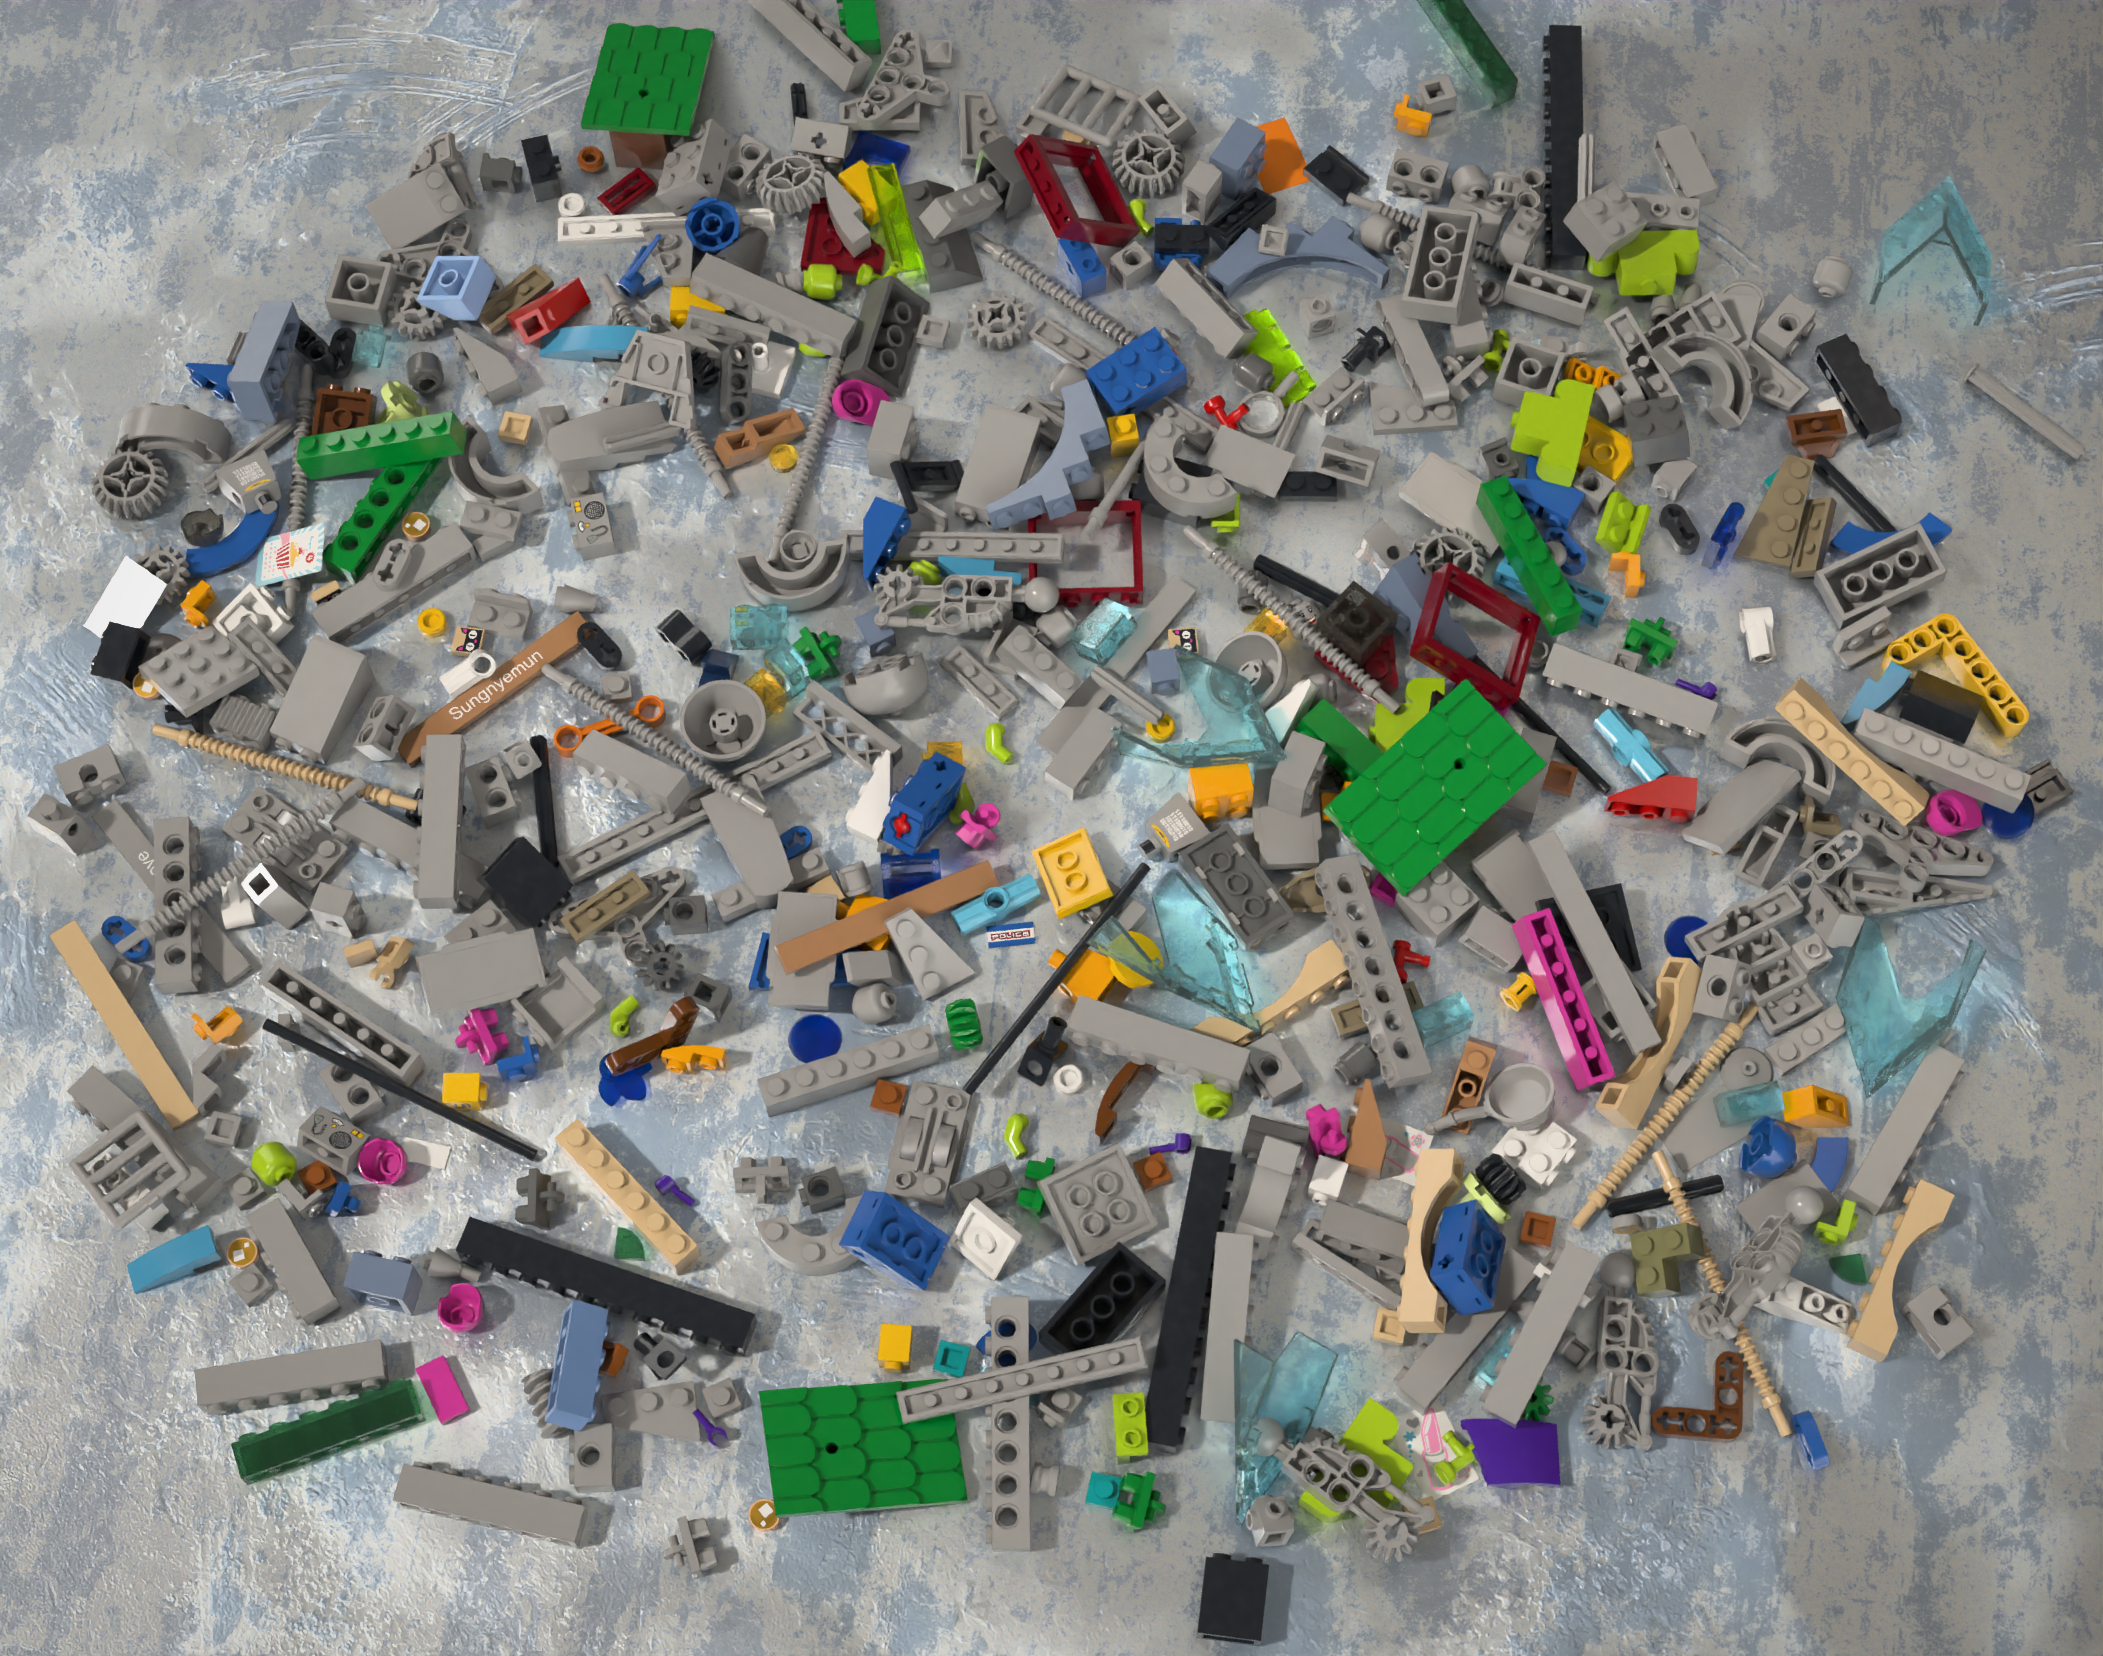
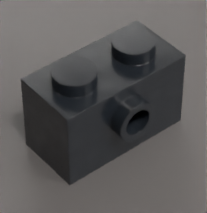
M548 135L521 140L536 203L562 197L557 172L562 171L558 155H552Z
M109 621L107 628L101 635V645L97 656L92 660L90 675L102 683L133 690V680L139 673L138 666L143 662L151 637L140 628Z

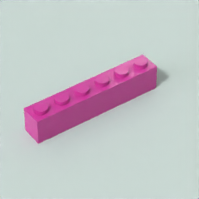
M1547 908L1523 916L1512 924V928L1575 1089L1578 1092L1604 1083L1616 1075L1551 910Z

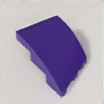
M1464 1419L1460 1421L1462 1430L1468 1431L1475 1448L1472 1452L1476 1461L1481 1466V1473L1487 1486L1514 1490L1527 1484L1549 1488L1561 1485L1557 1424L1519 1420L1516 1428L1499 1419Z

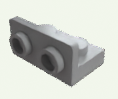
M1341 367L1302 400V404L1305 406V410L1325 427L1331 421H1338L1345 413V409L1351 404L1356 405L1362 400L1365 395L1366 381L1362 377L1356 381Z
M475 588L473 593L475 603L467 626L485 629L486 634L524 641L533 613L530 600L520 594L507 595L499 593L492 588H484V590Z
M1886 606L1879 608L1837 633L1832 648L1847 668L1853 667L1895 641V638L1887 629V623L1892 614Z
M1009 611L1003 617L1004 622L994 624V635L991 641H985L981 650V656H983L985 668L1015 680L1018 674L995 653L1018 625H1021L1034 638H1037L1036 634L1039 632V629L1014 619L1013 611Z

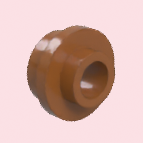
M587 146L580 151L577 162L580 169L592 173L603 167L605 159L603 153L598 148Z

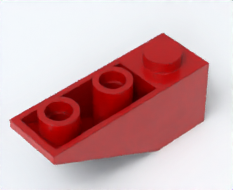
M579 277L506 316L518 340L527 345L554 330L591 301Z
M1667 775L1610 795L1607 798L1604 812H1611L1615 816L1638 815L1647 820L1665 818L1675 823L1692 821L1696 811L1698 778Z

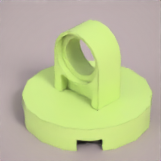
M389 380L381 388L382 397L388 406L380 413L376 424L430 415L426 405L421 408L416 402L419 396L400 381L396 380L392 383Z
M1470 1171L1463 1177L1462 1181L1469 1190V1193L1456 1204L1477 1199L1482 1206L1481 1209L1483 1208L1489 1216L1501 1225L1512 1217L1504 1204L1498 1205L1500 1202L1482 1185L1476 1173L1474 1174L1473 1171Z

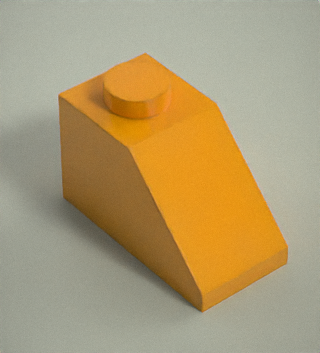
M1813 1084L1782 1093V1113L1787 1123L1801 1128L1850 1126L1847 1097Z

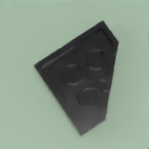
M1622 884L1586 890L1619 958L1622 959L1631 972L1642 970ZM1554 898L1536 901L1537 912L1550 908L1564 946L1584 959Z

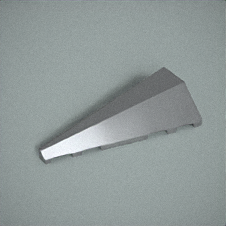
M1846 867L1839 874V887L1842 888L1864 916L1989 898L1993 893V886L1935 876L1928 877L1922 891L1910 892L1900 886L1898 882L1899 875ZM1907 875L1908 877L1914 880L1920 881L1918 878L1914 876Z

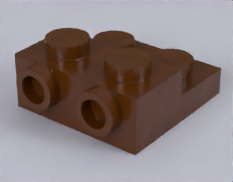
M327 384L326 389L317 388L311 436L364 427L371 424L374 425L377 397L371 394L370 389L355 387L354 392L343 391V386Z

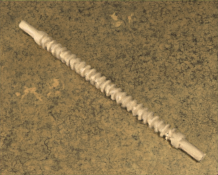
M157 723L152 729L154 735L177 741L180 746L186 748L191 746L193 750L198 748L200 752L206 749L207 754L213 752L215 756L221 754L222 758L228 756L230 761L236 759V762L241 763L243 761L245 765L251 763L252 767L258 765L261 770L266 767L268 772L272 770L275 774L281 772L282 776L288 774L289 778L296 776L298 781L302 779L305 783L311 781L312 785L318 783L320 787L326 785L328 790L334 788L335 792L340 791V789L353 782L350 777L344 779L341 774L336 777L334 772L328 774L327 770L321 772L320 768L313 770L311 765L306 768L304 763L298 766L297 761L291 763L289 759L283 761L282 757L276 759L273 754L268 757L266 752L262 754L259 750L253 752L252 748L246 750L245 746L238 748L236 743L232 745L229 741L223 743L222 739L216 741L214 737L208 738L206 734L201 737L199 732L194 734L189 729L177 730ZM372 783L356 793L359 799L364 796L366 801L372 799L373 803L379 801V804L385 807L394 805L407 810H416L418 806V800L395 794L389 788L381 789L380 786L374 788Z
M1750 1002L1739 1016L1738 1023H1728L1724 1028L1725 1033H1720V1039H1715V1046L1711 1045L1709 1047L1710 1052L1704 1053L1705 1058L1699 1059L1700 1064L1694 1065L1695 1071L1690 1070V1077H1684L1685 1083H1679L1680 1089H1675L1673 1091L1674 1096L1670 1095L1668 1097L1670 1102L1666 1101L1663 1103L1664 1108L1658 1109L1659 1115L1654 1114V1121H1648L1649 1127H1643L1644 1133H1639L1637 1135L1638 1140L1634 1139L1632 1141L1634 1146H1628V1153H1622L1623 1159H1617L1618 1165H1612L1613 1171L1606 1173L1608 1178H1602V1184L1596 1185L1597 1190L1590 1192L1587 1196V1203L1570 1222L1575 1229L1580 1230L1597 1209L1604 1207L1607 1202L1606 1198L1612 1197L1611 1191H1617L1616 1185H1622L1621 1179L1628 1177L1626 1172L1633 1171L1632 1165H1638L1637 1159H1643L1642 1153H1648L1647 1147H1652L1654 1145L1653 1140L1657 1141L1659 1139L1657 1134H1663V1128L1669 1127L1668 1121H1674L1673 1115H1678V1109H1683L1684 1103L1689 1102L1688 1096H1694L1693 1090H1699V1084H1704V1077L1708 1078L1710 1076L1709 1071L1715 1070L1714 1065L1720 1064L1719 1059L1725 1058L1724 1052L1729 1053V1046H1735V1041L1740 1040L1744 1034L1743 1029L1758 1012L1759 1007H1756L1755 1003Z
M1663 1150L1653 1153L1652 1157L1664 1181L1662 1183L1664 1192L1669 1193L1670 1197L1668 1200L1674 1202L1672 1208L1678 1211L1675 1214L1676 1217H1681L1679 1224L1689 1223L1700 1227L1701 1224L1695 1222L1697 1215H1692L1691 1213L1693 1207L1688 1206L1690 1200L1684 1198L1686 1192L1680 1189L1683 1186L1680 1178L1674 1176ZM1703 1239L1705 1258L1700 1259L1698 1265H1703L1701 1272L1706 1273L1707 1277L1705 1280L1711 1282L1709 1289H1714L1716 1293L1720 1294L1724 1290L1727 1280L1722 1279L1721 1275L1723 1272L1717 1270L1719 1263H1714L1713 1260L1716 1256L1711 1255L1710 1251L1712 1248L1706 1246L1708 1239ZM1742 1320L1737 1326L1739 1331L1735 1336L1737 1339L1735 1345L1741 1348L1739 1354H1744L1745 1358L1742 1361L1748 1363L1746 1370H1751L1750 1378L1756 1380L1754 1386L1760 1389L1758 1395L1763 1396L1761 1402L1764 1409H1769L1781 1437H1786L1792 1434L1793 1431L1781 1408L1780 1403H1782V1399L1779 1393L1774 1392L1776 1386L1770 1384L1772 1378L1766 1376L1768 1369H1763L1764 1361L1759 1360L1758 1357L1761 1354L1755 1352L1757 1345L1751 1343L1753 1337L1747 1335L1749 1328H1744L1745 1320Z

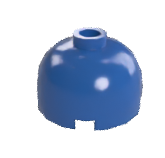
M714 197L706 198L694 204L689 210L690 213L685 221L686 233L692 244L702 252L718 254L738 239L741 228L739 216L728 202L726 203Z
M1768 1116L1759 1119L1748 1133L1753 1136L1749 1147L1743 1143L1741 1148L1740 1168L1748 1172V1174L1759 1178H1776L1787 1169H1791L1796 1163L1795 1136L1785 1124Z

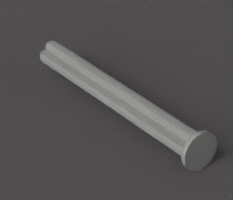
M1976 363L1963 379L1964 382L1969 380L2074 459H2079L2085 451L2083 445L1978 368L1980 364Z

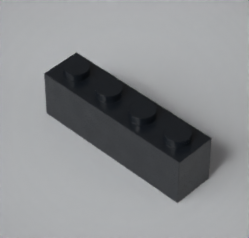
M1844 334L1818 345L1812 360L1867 448L1896 436L1902 424L1901 414L1889 402L1884 387L1879 386L1875 380L1870 365L1865 364L1857 344L1851 342L1848 335Z

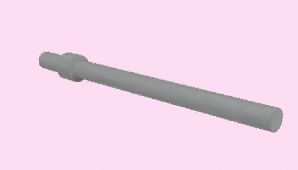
M1160 416L1156 417L1099 506L1093 508L1088 516V523L1080 534L1083 540L1090 541L1097 528L1102 527L1107 520L1108 511L1144 458V446L1147 435Z

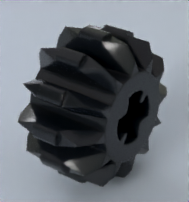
M695 348L691 351L694 397L698 394L704 396L706 393H709L718 383L720 368L715 366L716 359H710L707 352L702 354L698 348Z
M1493 1153L1488 1158L1486 1157L1475 1169L1482 1185L1501 1204L1509 1205L1513 1201L1515 1202L1526 1190L1524 1180L1506 1159L1499 1154Z

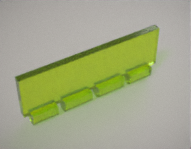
M1265 308L1257 312L1255 309L1243 315L1258 331V334L1244 350L1245 356L1254 353L1273 365L1272 374L1275 376V380L1268 392L1273 393L1291 371H1294L1300 378L1281 401L1284 410L1289 408L1293 401H1302L1317 385L1308 371L1303 370L1304 365L1294 349H1289L1291 344L1279 327L1275 328L1277 322L1270 311Z

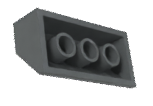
M929 180L900 186L903 210L930 294L983 281L967 228L934 239L919 218L935 198L954 192V188Z
M892 275L870 282L840 376L846 380L856 379L877 386L888 396L901 397L918 345L916 343L917 332L923 314L927 315L930 303Z

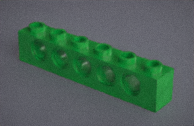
M444 457L384 467L380 476L374 478L371 482L369 491L364 499H360L356 503L352 516L348 521L342 523L338 536L333 543H329L324 549L322 559L327 571L354 585L357 584ZM403 480L400 484H393L395 481ZM382 502H388L384 506H378ZM366 524H372L369 528H362ZM351 546H357L354 550H347Z

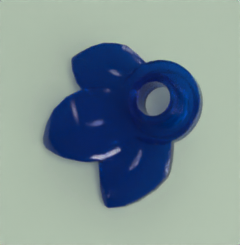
M612 1053L605 1055L599 1064L602 1078L598 1085L599 1094L603 1101L612 1107L621 1096L631 1101L644 1100L647 1088L642 1076L652 1070L651 1063L649 1062L621 1075L613 1076L605 1064L606 1058Z

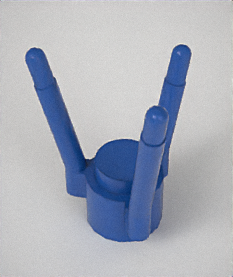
M657 234L648 247L645 245L641 247L625 274L616 283L619 290L627 297L633 298L637 294L642 298L647 291L663 282L661 276L643 286L645 279L638 272L662 238L661 234Z

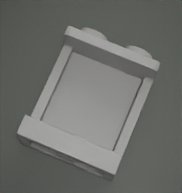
M566 956L556 963L559 970L546 979L547 986L535 988L519 1002L516 998L511 1001L514 1009L511 1013L513 1018L521 1027L526 1024L533 1031L530 1036L540 1048L545 1045L551 1053L606 1008L603 996Z

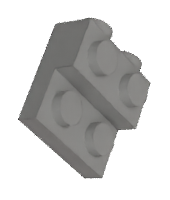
M1620 958L1650 1019H1652L1654 1016L1651 1012L1657 1004ZM1593 977L1582 985L1581 989L1600 1037L1606 1044L1612 1040L1618 1044L1625 1038Z

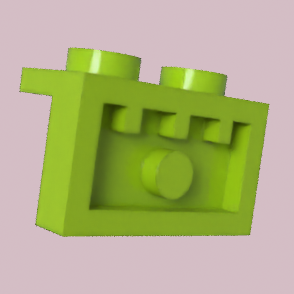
M1619 491L1610 492L1595 541L1610 554L1622 551L1637 554L1651 507L1648 504L1635 506Z
M1142 1392L1113 1394L1117 1464L1130 1463V1456H1144L1148 1454L1144 1394Z

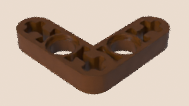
M687 996L675 1002L668 1010L659 1033L610 1054L606 1058L605 1064L613 1076L621 1075L661 1058L663 1050L682 1046L686 1042L700 1012L694 999L691 996Z
M1726 1351L1721 1353L1715 1360L1713 1365L1712 1410L1660 1407L1651 1416L1652 1432L1663 1438L1730 1443L1736 1440L1742 1431L1743 1361L1741 1357L1735 1352ZM1726 1360H1730V1364L1736 1366V1368L1730 1373V1381L1720 1383L1719 1380L1724 1381L1726 1378V1368L1720 1365H1723ZM1723 1389L1733 1391L1736 1395V1402L1732 1405L1721 1402L1719 1398L1720 1391ZM1662 1415H1667L1668 1421L1677 1422L1679 1415L1683 1416L1681 1431L1677 1430L1679 1424H1669L1667 1429H1662V1424L1657 1423V1420H1660ZM1691 1417L1700 1418L1704 1423V1430L1699 1433L1692 1432L1687 1425L1688 1419ZM1710 1418L1714 1419L1712 1425L1720 1426L1727 1420L1729 1425L1735 1427V1429L1727 1435L1723 1428H1714L1713 1434H1709L1711 1427Z

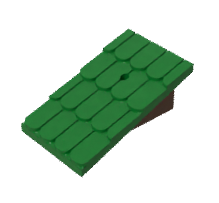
M615 23L607 27L595 75L593 76L589 95L586 99L581 128L609 131L616 167L663 170L672 135H691L715 39L714 31L703 28L686 30L674 26L657 28L652 25L630 26L624 23Z
M1464 679L1394 745L1362 772L1358 778L1324 808L1323 812L1404 897L1534 778L1547 763L1495 711L1493 706L1474 689L1472 684L1467 679Z
M949 1379L759 1391L776 1518L968 1503L954 1413L903 1424L896 1393Z

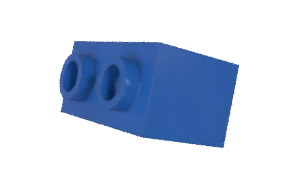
M1058 239V258L1081 299L1105 290L1107 272L1091 244Z

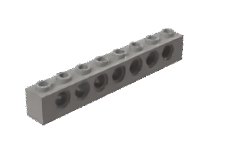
M1357 854L1325 859L1315 870V881L1321 889L1325 900L1324 907L1326 913L1330 915L1334 927V937L1340 944L1343 953V964L1349 971L1352 979V990L1354 995L1358 997L1362 1009L1363 1022L1368 1026L1371 1035V1046L1377 1053L1380 1061L1381 1075L1386 1080L1389 1090L1419 1084L1432 1074V1070ZM1348 913L1351 914V915L1354 917L1355 920H1353V919L1348 915ZM1376 995H1378L1383 1002H1381ZM1386 1023L1392 1027V1030L1387 1027ZM1395 1050L1401 1054L1402 1058L1396 1054Z
M991 1297V1306H985V1324H991V1336H985V1355H991V1367H985V1372L1003 1368L999 1365L998 1361L1004 1354L1013 1355L1016 1358L1015 1365L1029 1362V1297ZM1010 1323L1016 1328L1014 1335L1011 1337L1001 1336L998 1330L1002 1324ZM1029 1396L985 1405L986 1417H992V1430H986V1449H992V1461H986V1480H992V1493H986V1512H992V1525H986V1544H992L993 1552H1030ZM1004 1416H1011L1016 1420L1017 1424L1014 1429L1004 1431L998 1425L1000 1419ZM1011 1447L1016 1451L1017 1456L1012 1462H1003L999 1458V1452L1003 1448ZM1004 1479H1012L1016 1482L1017 1488L1011 1494H1004L999 1490L1000 1482ZM1011 1510L1017 1515V1520L1013 1525L1004 1526L1000 1523L999 1516L1003 1511Z

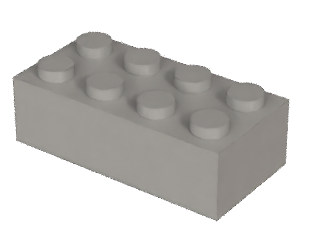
M1423 205L1402 296L1403 317L1458 324L1479 231L1478 212Z
M1919 522L1816 571L1813 582L1839 630H1842L1883 606L1888 608L1943 582L1947 570Z

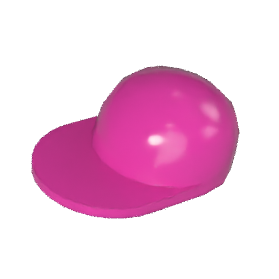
M851 379L841 383L835 389L832 396V407L836 415L844 421L859 422L873 427L881 400L891 401L881 388L861 380Z
M1956 790L1939 792L1928 801L1925 807L1927 823L1934 832L1942 836H1952L1961 831L1974 830L1982 823V813L1976 801L1971 796Z

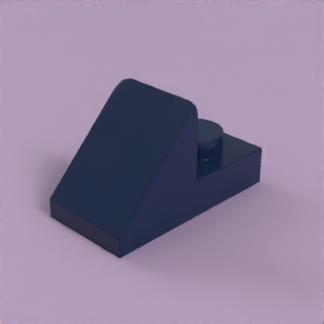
M711 649L701 661L703 673L698 687L716 680H732L739 655Z

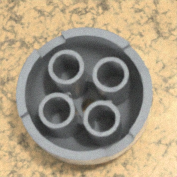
M917 650L913 652L914 656L907 657L906 652L888 656L863 665L864 667L860 668L858 674L854 676L852 672L841 676L840 682L849 704L855 710L866 715L888 714L889 717L904 713V708L916 702L924 694L928 685V670L922 652Z

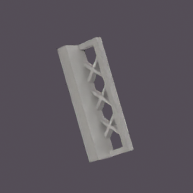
M815 680L809 683L806 687L807 697L792 712L796 719L812 731L818 729L824 740L871 775L874 772H872L873 766L870 764V756H883L886 749L889 750L893 758V768L903 758L902 746ZM813 703L821 709L822 717L808 718L803 712ZM826 723H840L843 726L844 734L831 735L826 731ZM861 739L865 742L866 750L853 752L848 748V740Z
M1310 1218L1303 1230L1298 1232L1293 1239L1291 1250L1381 1308L1397 1311V1306L1401 1303L1402 1292L1398 1295L1385 1287L1383 1283L1395 1281L1400 1284L1402 1275L1363 1260L1355 1261V1258L1351 1256V1262L1341 1259L1332 1253L1331 1249L1325 1248L1307 1237L1311 1229L1317 1231L1320 1224ZM1369 1264L1375 1268L1377 1278H1371L1357 1269V1266ZM1380 1272L1386 1275L1387 1277H1381Z

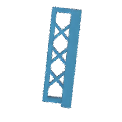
M1505 556L1495 571L1493 583L1529 598L1512 566L1508 565L1509 561ZM1564 576L1583 609L1580 621L1597 628L1611 600V596ZM1590 598H1593V599H1595V600H1598V601L1602 602V604H1598V603H1596V602H1594V601H1591V600H1589V599H1590Z

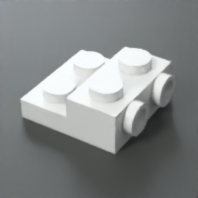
M250 583L212 621L216 629L230 643L232 642L226 635L248 616L275 645L294 628L293 624L289 621L292 618L291 613L282 605L277 606L273 601L276 598L274 592L265 585L260 587L253 583Z
M1546 1121L1537 1128L1526 1131H1517L1516 1127H1511L1494 1147L1490 1155L1493 1153L1501 1155L1526 1183L1539 1192L1544 1184L1548 1187L1552 1185L1560 1173L1556 1170L1562 1162L1568 1164L1578 1151L1574 1148L1577 1139L1555 1122L1550 1124Z

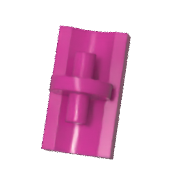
M984 803L977 807L975 816L964 810L960 817L965 821L955 834L976 850L986 839L994 842L998 835L990 829L994 828L1000 821L999 809L991 803Z
M494 1008L468 1010L469 1014L464 1018L465 1024L458 1027L461 1035L455 1039V1043L458 1048L467 1047L470 1054L478 1051L484 1066L492 1064L496 1055L507 1051L509 1047L507 1036L504 1032L491 1035L488 1030L496 1027L498 1024V1017Z
M1321 1104L1306 1111V1119L1309 1121L1310 1127L1309 1139L1312 1141L1313 1156L1318 1161L1319 1155L1325 1156L1330 1154L1337 1156L1342 1153L1347 1147V1138L1341 1130L1338 1110L1333 1107L1327 1111Z

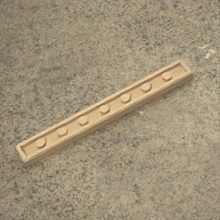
M76 920L50 934L51 940L173 1131L199 1116V1112L194 1107L192 1101Z

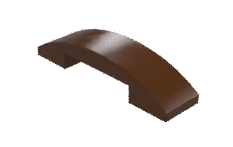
M1129 1061L1114 1077L1103 1096L1097 1113L1095 1125V1143L1100 1146L1117 1124V1113L1112 1109L1139 1072L1143 1070L1152 1076L1157 1069L1156 1066L1147 1063L1139 1065Z

